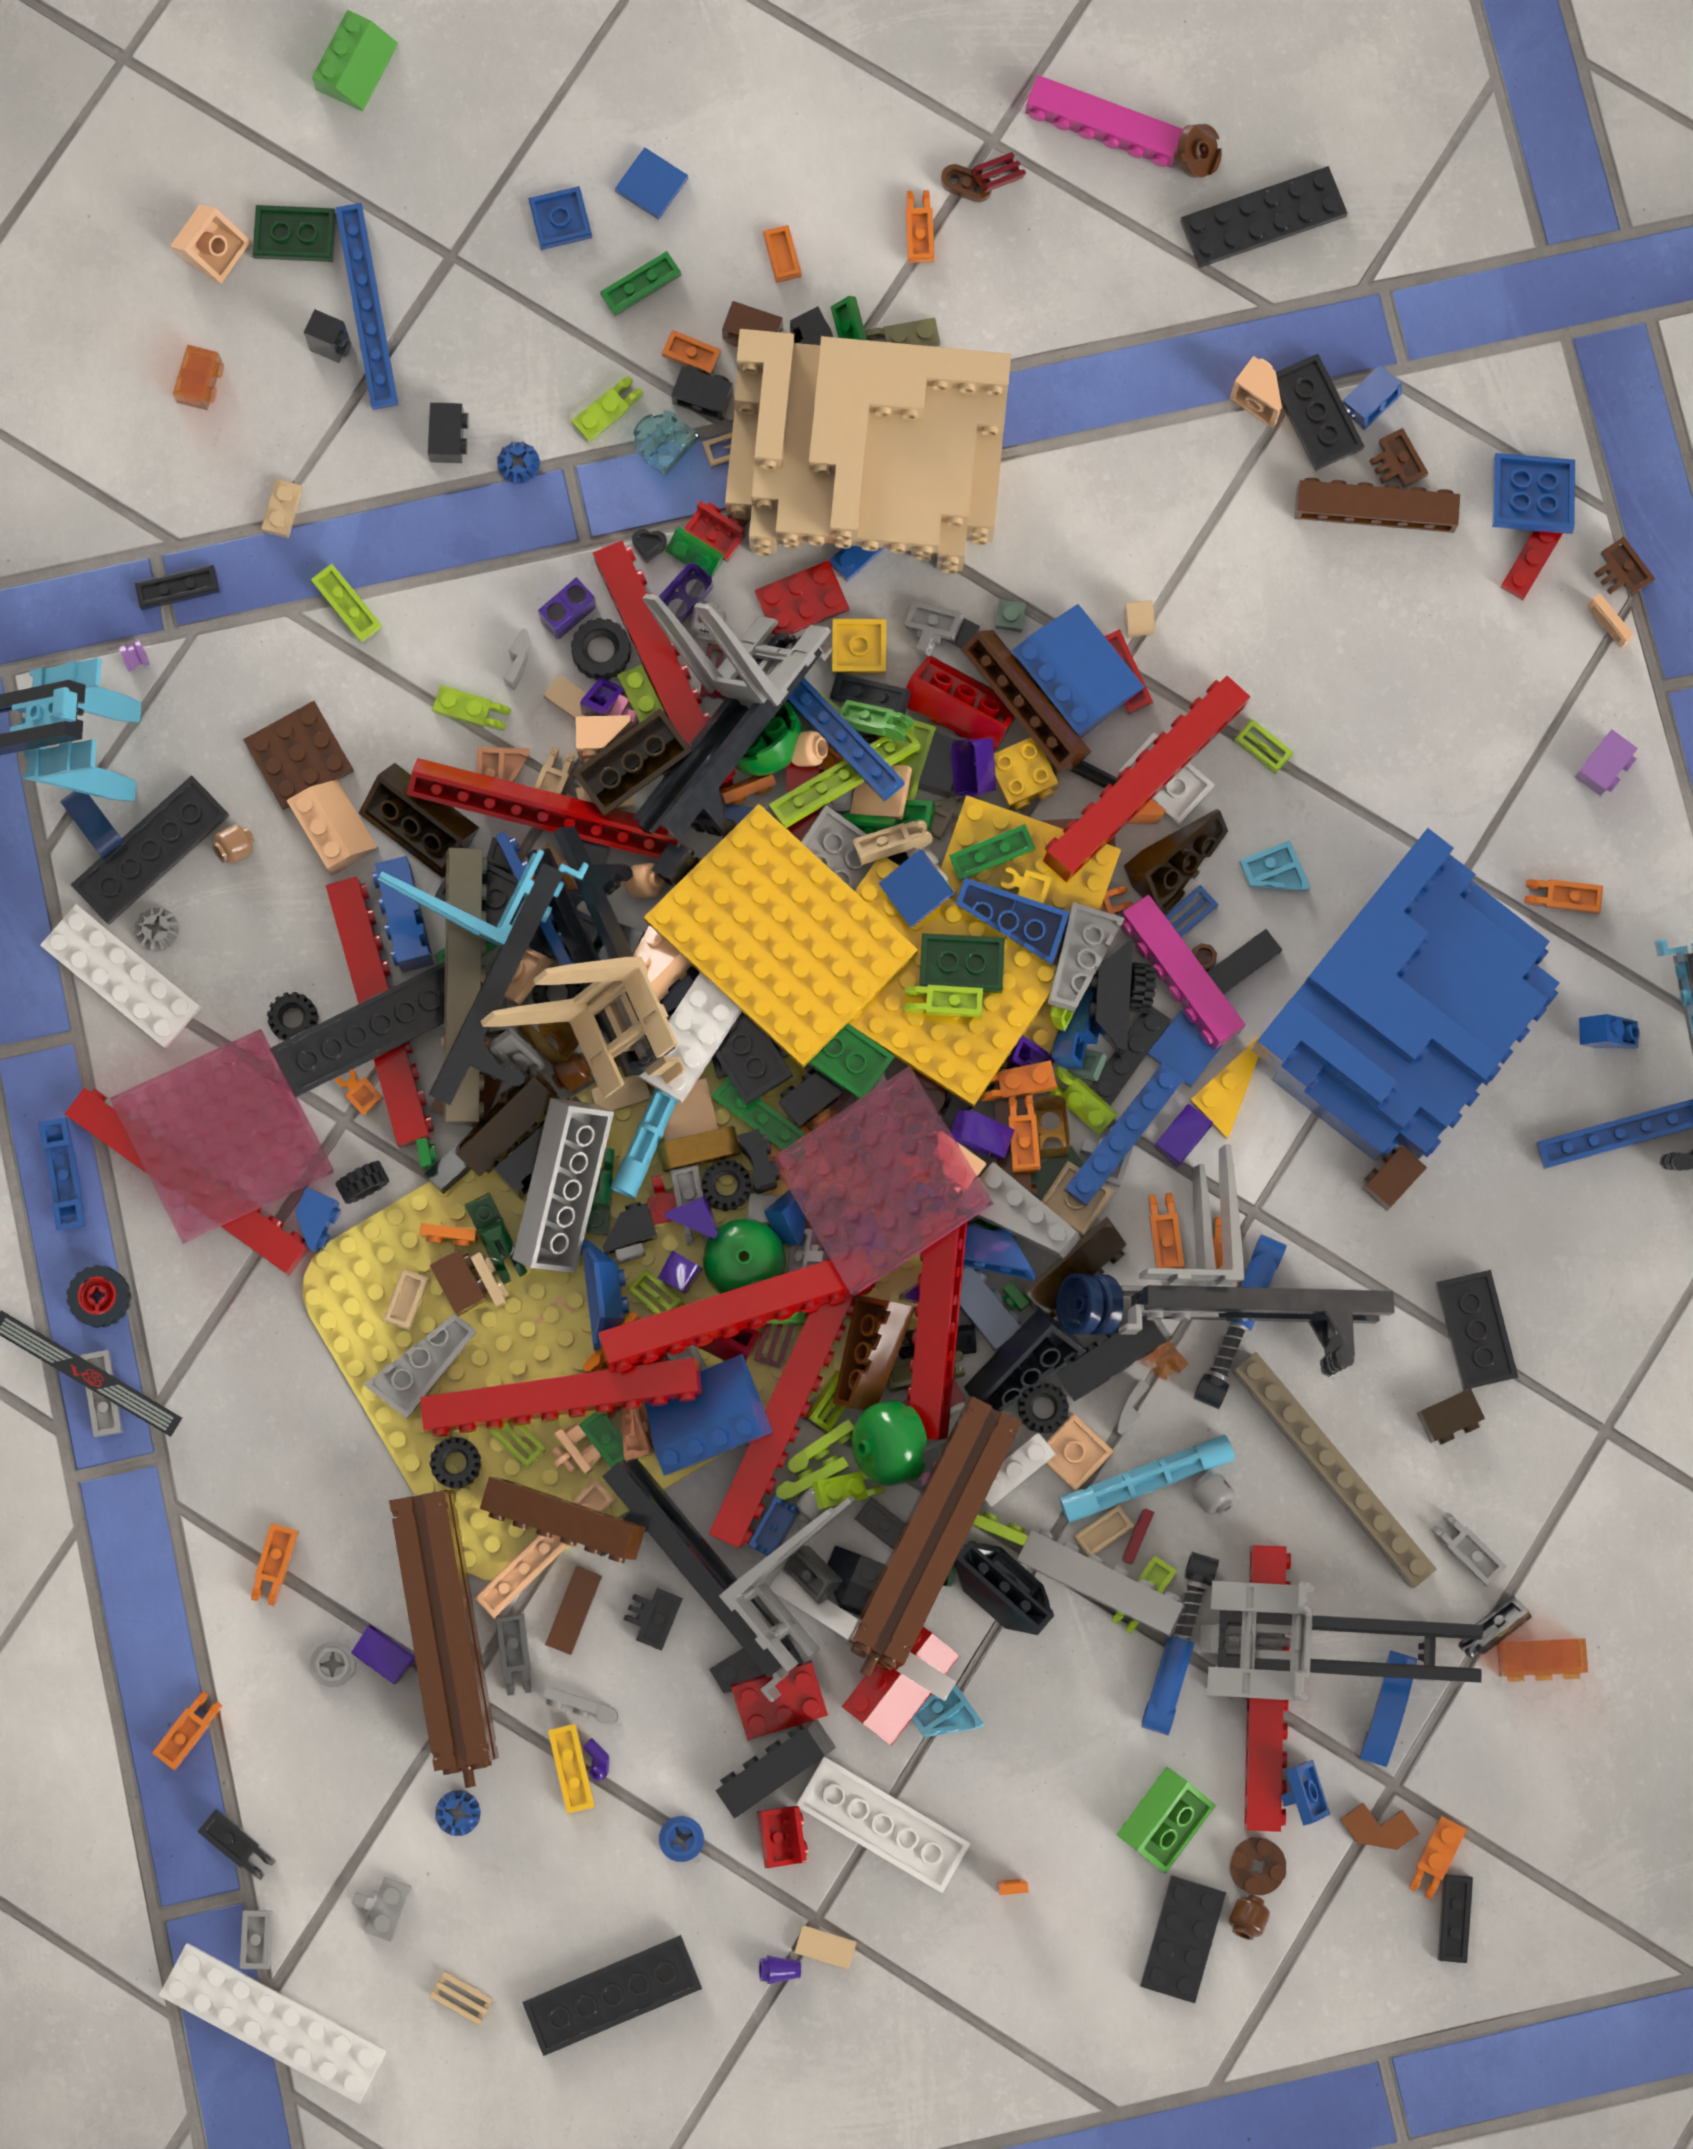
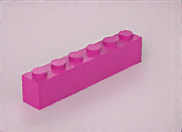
M1040 75L1037 76L1026 103L1025 114H1028L1036 121L1044 120L1050 122L1056 128L1064 131H1074L1084 139L1101 141L1108 148H1119L1127 151L1129 155L1135 158L1143 157L1152 160L1159 167L1168 166L1173 168L1175 163L1174 152L1177 149L1179 137L1183 132L1182 128Z
M1150 895L1124 910L1120 916L1125 918L1120 926L1122 932L1126 936H1130L1136 943L1135 947L1139 955L1143 958L1146 957L1150 964L1154 965L1157 978L1164 981L1171 998L1176 1002L1178 1001L1184 1008V1015L1188 1021L1196 1024L1200 1030L1202 1040L1216 1050L1240 1034L1246 1024Z

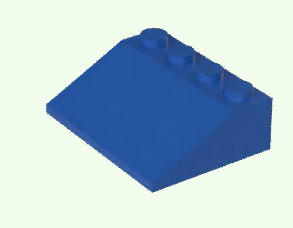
M1079 604L1031 634L1012 650L1081 738L1145 688Z
M743 1354L700 1371L703 1395L695 1396V1400L680 1402L679 1398L669 1399L668 1404L652 1406L651 1402L645 1403L654 1451L664 1476L677 1473L773 1433Z

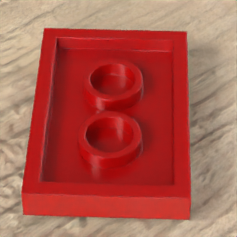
M829 560L754 590L764 616L778 621V624L772 630L773 636L777 632L789 635L808 628L810 625H816L850 610Z
M812 1660L798 1664L788 1671L789 1674L775 1685L781 1696L773 1702H770L760 1690L774 1678L773 1676L768 1678L766 1675H762L731 1685L747 1741L828 1716Z

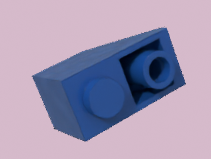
M1609 1014L1579 1018L1580 1045L1592 1048H1638V1038L1640 1035L1638 1021Z
M306 1187L295 1214L308 1248L312 1252L317 1253L320 1248H325L330 1236L327 1231L331 1223L335 1224L337 1222L341 1209L338 1208L340 1203L337 1200Z

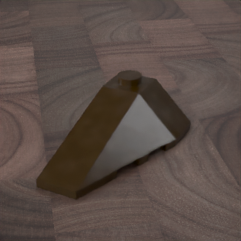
M1215 809L1146 847L1124 865L1134 890L1142 898L1150 895L1163 914L1181 900L1185 894L1184 887L1191 878L1195 879L1199 874L1197 869L1205 857H1211L1227 834L1228 829L1221 811Z

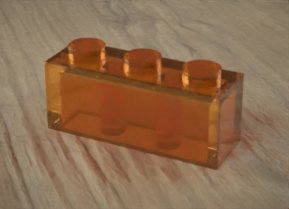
M1586 1638L1500 1642L1497 1644L1499 1677L1507 1676V1682L1524 1681V1675H1535V1681L1552 1680V1674H1563V1679H1581L1580 1673H1588Z

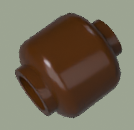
M574 1051L567 1060L553 1064L554 1075L551 1077L559 1089L565 1088L570 1092H574L592 1079V1071L582 1052L579 1054Z
M1249 1895L1248 1898L1236 1900L1229 1917V1924L1233 1928L1232 1932L1235 1935L1247 1940H1253L1254 1937L1262 1936L1270 1917V1911L1264 1906L1265 1901L1263 1899Z

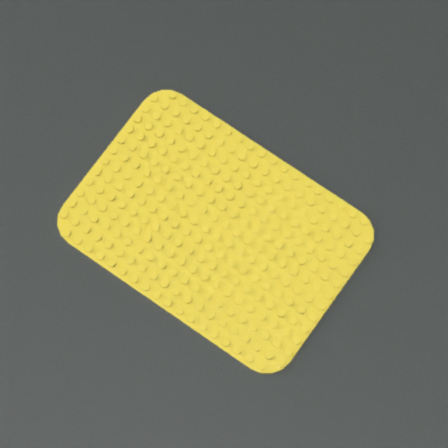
M789 1056L783 1058L794 1077L759 1099L794 1124L779 1106V1100L782 1099L780 1094L791 1085L796 1088L803 1082L801 1078L807 1072ZM711 1059L698 1080L707 1078L710 1095L712 1096L726 1077L717 1078ZM620 1067L618 1070L622 1079L626 1078ZM595 1082L570 1097V1099L572 1100L577 1096L581 1102L595 1104L590 1089L598 1087L597 1083ZM646 1082L652 1097L655 1087ZM711 1098L718 1129L734 1126L737 1138L738 1135L753 1131L752 1128ZM650 1100L614 1111L606 1148L615 1150L613 1181L623 1158L627 1154L638 1129L637 1126L641 1122ZM829 1108L801 1129L815 1140V1144L799 1164L769 1142L772 1154H769L768 1158L769 1161L775 1160L780 1180L776 1181V1189L761 1194L776 1195L777 1199H779L788 1190L811 1191L807 1216L834 1183L855 1201L853 1210L827 1237H824L821 1233L819 1234L818 1245L821 1246L832 1239H841L852 1245L844 1223L872 1209L888 1243L887 1236L891 1235L889 1224L884 1225L880 1213V1209L884 1208L882 1197L876 1198L873 1179L862 1161L855 1159L857 1153L855 1151L851 1152L850 1147L852 1145ZM543 1114V1115L536 1121V1122L538 1123V1125L536 1126V1128H535L530 1134L526 1135V1134L524 1133V1134L517 1140V1141L519 1142L518 1145H519L520 1142H521L522 1140H524L527 1136H531L534 1132H536V1131L538 1130L537 1127L539 1126V1124H540L543 1120L546 1119V1115H545V1114ZM664 1137L660 1139L658 1144L665 1142ZM658 1148L655 1150L648 1166L649 1169L635 1199L613 1190L608 1235L620 1212L626 1211L625 1206L641 1202V1205L647 1204L649 1209L647 1198L655 1196L651 1177L662 1174L666 1194L674 1192L671 1172H663ZM741 1152L740 1155L725 1159L726 1161L734 1160L747 1169L752 1185L750 1193L755 1194L752 1181L754 1170L746 1155ZM504 1153V1154L498 1159L499 1163H500L506 1156L510 1155L511 1153H509V1154ZM603 1157V1161H602L601 1168L604 1167V1157ZM714 1162L698 1165L701 1184L705 1170L708 1167L710 1168ZM471 1169L445 1194H442L429 1181L330 1240L324 1249H320L313 1255L304 1274L302 1297L310 1319L414 1495L441 1490H454L455 1507L458 1513L467 1572L483 1580H493L538 1534H536V1528L529 1526L528 1530L515 1527L512 1525L513 1520L505 1518V1521L495 1520L488 1517L489 1512L480 1509L489 1476L504 1478L571 1502L595 1479L615 1499L603 1513L619 1518L630 1510L603 1479L602 1476L611 1469L603 1457L591 1467L593 1471L587 1475L573 1457L570 1461L575 1469L568 1473L563 1465L557 1469L552 1465L558 1459L553 1453V1449L559 1446L564 1453L568 1452L555 1433L561 1428L564 1431L570 1426L579 1425L596 1410L586 1411L585 1416L575 1418L569 1417V1414L558 1415V1420L541 1421V1418L531 1419V1423L524 1426L547 1449L542 1452L529 1468H526L487 1430V1426L476 1427V1431L472 1433H460L459 1430L449 1431L448 1436L432 1437V1434L423 1430L421 1403L412 1415L406 1419L363 1385L455 1314L430 1265L458 1249L463 1255L468 1253L470 1257L479 1252L484 1258L489 1256L479 1235L477 1244L470 1243L468 1248L454 1246L453 1241L443 1240L442 1244L428 1243L426 1238L419 1234L421 1223L476 1230L464 1204L490 1192L516 1245L528 1193L520 1199L498 1177L495 1170L489 1174L484 1172L479 1177ZM723 1175L716 1182V1190L721 1195L729 1196L737 1189V1181L730 1175ZM749 1198L742 1207L739 1206L733 1211L732 1209L728 1211L717 1210L709 1204L718 1228L735 1219H748ZM806 1220L805 1229L817 1230ZM675 1221L654 1225L658 1239L642 1244L645 1257L619 1263L616 1253L608 1255L617 1262L619 1270L624 1269L626 1286H621L622 1297L628 1298L629 1313L624 1314L625 1318L633 1311L641 1318L655 1315L632 1295L627 1288L645 1269L660 1280L658 1276L672 1250L700 1266L703 1271L686 1295L660 1280L666 1287L683 1300L685 1305L719 1295L708 1282L704 1272L703 1253L707 1242H704L700 1232L691 1229L694 1241L693 1245L687 1246L683 1225ZM585 1234L584 1239H587L604 1252L602 1247L608 1236ZM783 1245L786 1254L785 1273L787 1270L790 1245ZM582 1248L576 1273L533 1269L525 1266L527 1273L519 1277L511 1259L505 1258L504 1264L511 1279V1282L504 1284L509 1293L505 1297L508 1304L498 1309L489 1292L484 1295L488 1301L458 1316L474 1328L477 1333L427 1396L585 1373L583 1366L595 1351L593 1350ZM833 1250L835 1258L838 1257V1254H836V1250ZM890 1250L870 1259L876 1277L875 1288L870 1293L862 1296L915 1307L916 1304L898 1299L899 1294L917 1283L918 1276L922 1273V1262L918 1252L897 1257L896 1251L891 1252ZM742 1252L738 1258L740 1261L745 1262L749 1259V1254ZM475 1267L471 1271L475 1278L478 1279L480 1275ZM402 1269L429 1278L410 1331L383 1321ZM493 1272L492 1274L496 1281H501L497 1272ZM648 1278L643 1281L671 1305L673 1300ZM640 1286L636 1288L661 1312L666 1310ZM559 1296L576 1312L571 1314L560 1302L555 1307L550 1305ZM915 1310L907 1331L917 1328ZM810 1312L805 1313V1322ZM543 1314L544 1319L540 1323L534 1324V1322ZM846 1315L842 1324L846 1327L841 1341L835 1340L831 1351L835 1352L829 1367L823 1365L819 1376L823 1377L817 1393L811 1392L807 1401H811L819 1396L835 1371L840 1372L851 1317ZM772 1324L761 1356L763 1358L767 1357L777 1324ZM765 1325L755 1329L761 1333L746 1364L764 1410L768 1405L803 1326L794 1327L780 1369L754 1361ZM783 1325L772 1361L777 1362L789 1325ZM696 1347L708 1368L724 1362V1360ZM621 1409L613 1418L606 1414L623 1437ZM506 1423L534 1452L538 1449L514 1423ZM503 1428L496 1429L526 1460L530 1457ZM586 1436L576 1443L575 1447L581 1453L591 1446L592 1442ZM451 1437L464 1438L478 1449L481 1456L482 1466L478 1477L473 1480V1483L466 1485L464 1488L454 1489L444 1486L432 1475L429 1464L431 1462L430 1455L435 1450L434 1447L437 1444L439 1445L444 1439H450ZM460 1452L450 1453L446 1457L445 1467L450 1473H460L466 1467V1458ZM656 1454L641 1457L638 1460L662 1489L665 1490L720 1455L666 1476L662 1472Z

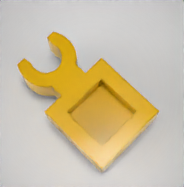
M1006 868L1005 873L1011 874L1014 880L1010 884L1001 882L1000 886L1007 890L1018 888L1019 896L1044 904L1052 878L1029 870H1025L1022 877L1019 876L1016 870Z

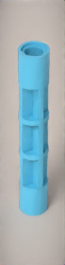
M656 1087L652 1092L653 1095L643 1118L637 1126L638 1129L627 1154L623 1158L610 1187L617 1193L633 1199L638 1194L658 1143L662 1139L673 1109L678 1103L676 1099Z
M1226 1434L1205 1441L1200 1446L1195 1445L1088 1486L1085 1490L1080 1489L1059 1497V1501L1068 1523H1072L1235 1460V1455Z

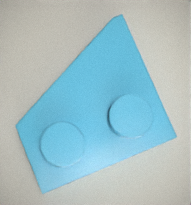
M1290 840L1239 861L1249 887L1307 891L1310 889V885Z
M956 1684L945 1701L934 1694L929 1696L912 1718V1721L923 1737L979 1729L985 1726Z

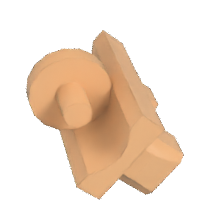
M575 1424L564 1431L562 1428L558 1430L555 1435L568 1452L564 1453L559 1446L552 1450L558 1458L552 1464L554 1468L557 1469L563 1465L568 1473L575 1469L570 1461L573 1457L586 1475L593 1471L591 1467L602 1456L593 1444L581 1453L575 1447L576 1443L586 1437V1434L579 1425Z

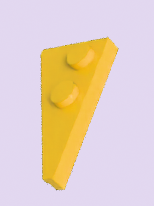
M1260 1035L1190 1099V1102L1203 1115L1213 1121L1212 1125L1225 1139L1231 1134L1259 1057L1251 1049L1260 1038Z

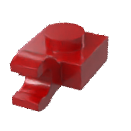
M662 1174L653 1176L651 1181L655 1196L647 1198L653 1224L659 1225L672 1222V1220L664 1216L667 1211L677 1208L674 1192L666 1194Z

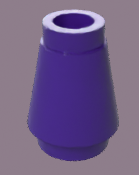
M769 1955L759 1960L760 1982L772 1984L801 1977L800 1961Z

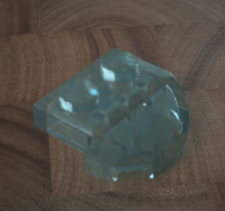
M665 410L664 414L655 416L648 414L639 421L633 432L635 436L634 447L643 461L665 476L700 438L698 432L680 421L675 413Z

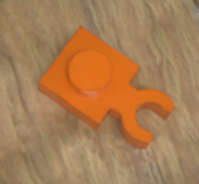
M354 1070L349 1071L350 1079L348 1081H342L339 1077L335 1078L339 1086L350 1089L344 1096L363 1116L384 1098L365 1077L358 1082Z

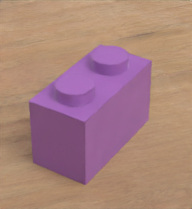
M1611 729L1576 774L1575 778L1600 796L1606 789L1611 792L1621 780L1617 777L1622 769L1627 772L1635 762L1636 758L1633 754L1638 748Z

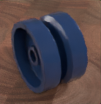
M1074 1273L1069 1274L1063 1279L1057 1293L1056 1312L1059 1323L1066 1332L1079 1335H1110L1117 1329L1123 1315L1124 1297L1121 1286L1116 1278L1108 1274L1090 1275Z

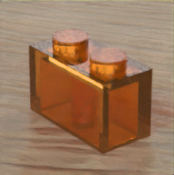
M187 344L173 391V396L177 403L208 411L210 402L213 403L216 398L217 388L215 384L217 378H221L224 371V363L218 352Z

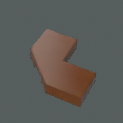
M1361 1803L1340 1818V1821L1355 1842L1398 1850L1420 1834L1403 1810H1400L1383 1824L1379 1825L1365 1804Z

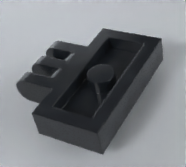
M659 1588L656 1589L652 1601L633 1594L632 1599L642 1603L641 1607L638 1608L629 1604L628 1610L638 1614L636 1619L633 1616L625 1615L623 1620L641 1627L636 1641L662 1651L683 1598Z

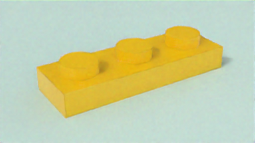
M576 1724L548 1730L567 1814L595 1807Z

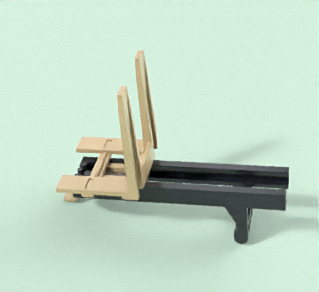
M559 827L553 833L568 867L579 871L582 863L588 864L583 879L578 880L574 878L578 889H568L562 876L561 881L564 882V885L558 897L553 896L549 903V906L552 907L553 917L575 964L547 968L537 975L533 981L535 985L583 983L586 989L572 999L492 1011L480 1022L483 1027L570 1022L603 1098H607L624 1085L614 1062L615 1057H617L625 1077L641 1075L646 1071L648 1076L662 1075L666 1084L671 1083L685 1072L680 1057H667V1054L675 1049L678 1042L667 1020L669 1016L663 1004L659 1003L647 976L649 972L642 956L634 957L607 898V895H611L621 886V882H626L632 878L633 870L627 864L592 865L576 827ZM550 848L543 850L544 853L534 872L535 875L543 863L558 870L559 867ZM537 849L530 851L526 855L528 861L533 853H537ZM582 901L587 906L610 959H599L577 910V906ZM596 1014L598 1015L600 1022L605 1030V1033L609 1039L610 1043L608 1045L606 1044V1041L594 1017Z

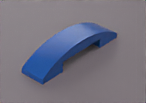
M67 1118L38 1122L42 1148L45 1150L50 1177L56 1230L60 1231L85 1226L80 1178Z
M1390 1650L1386 1663L1416 1665L1417 1658ZM1383 1677L1368 1732H1366L1359 1759L1387 1767L1403 1720L1413 1679Z

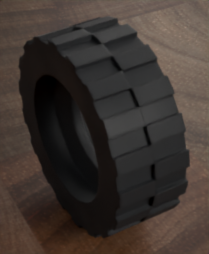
M602 618L590 619L584 625H580L577 632L575 631L573 641L571 640V653L575 666L577 665L578 670L584 673L586 677L594 678L595 680L603 677L610 680V678L617 677L621 671L627 668L626 665L630 661L631 646L627 632L621 628L620 624L614 623L608 618L607 620ZM606 637L614 644V654L609 660L597 662L589 656L588 645L594 638Z

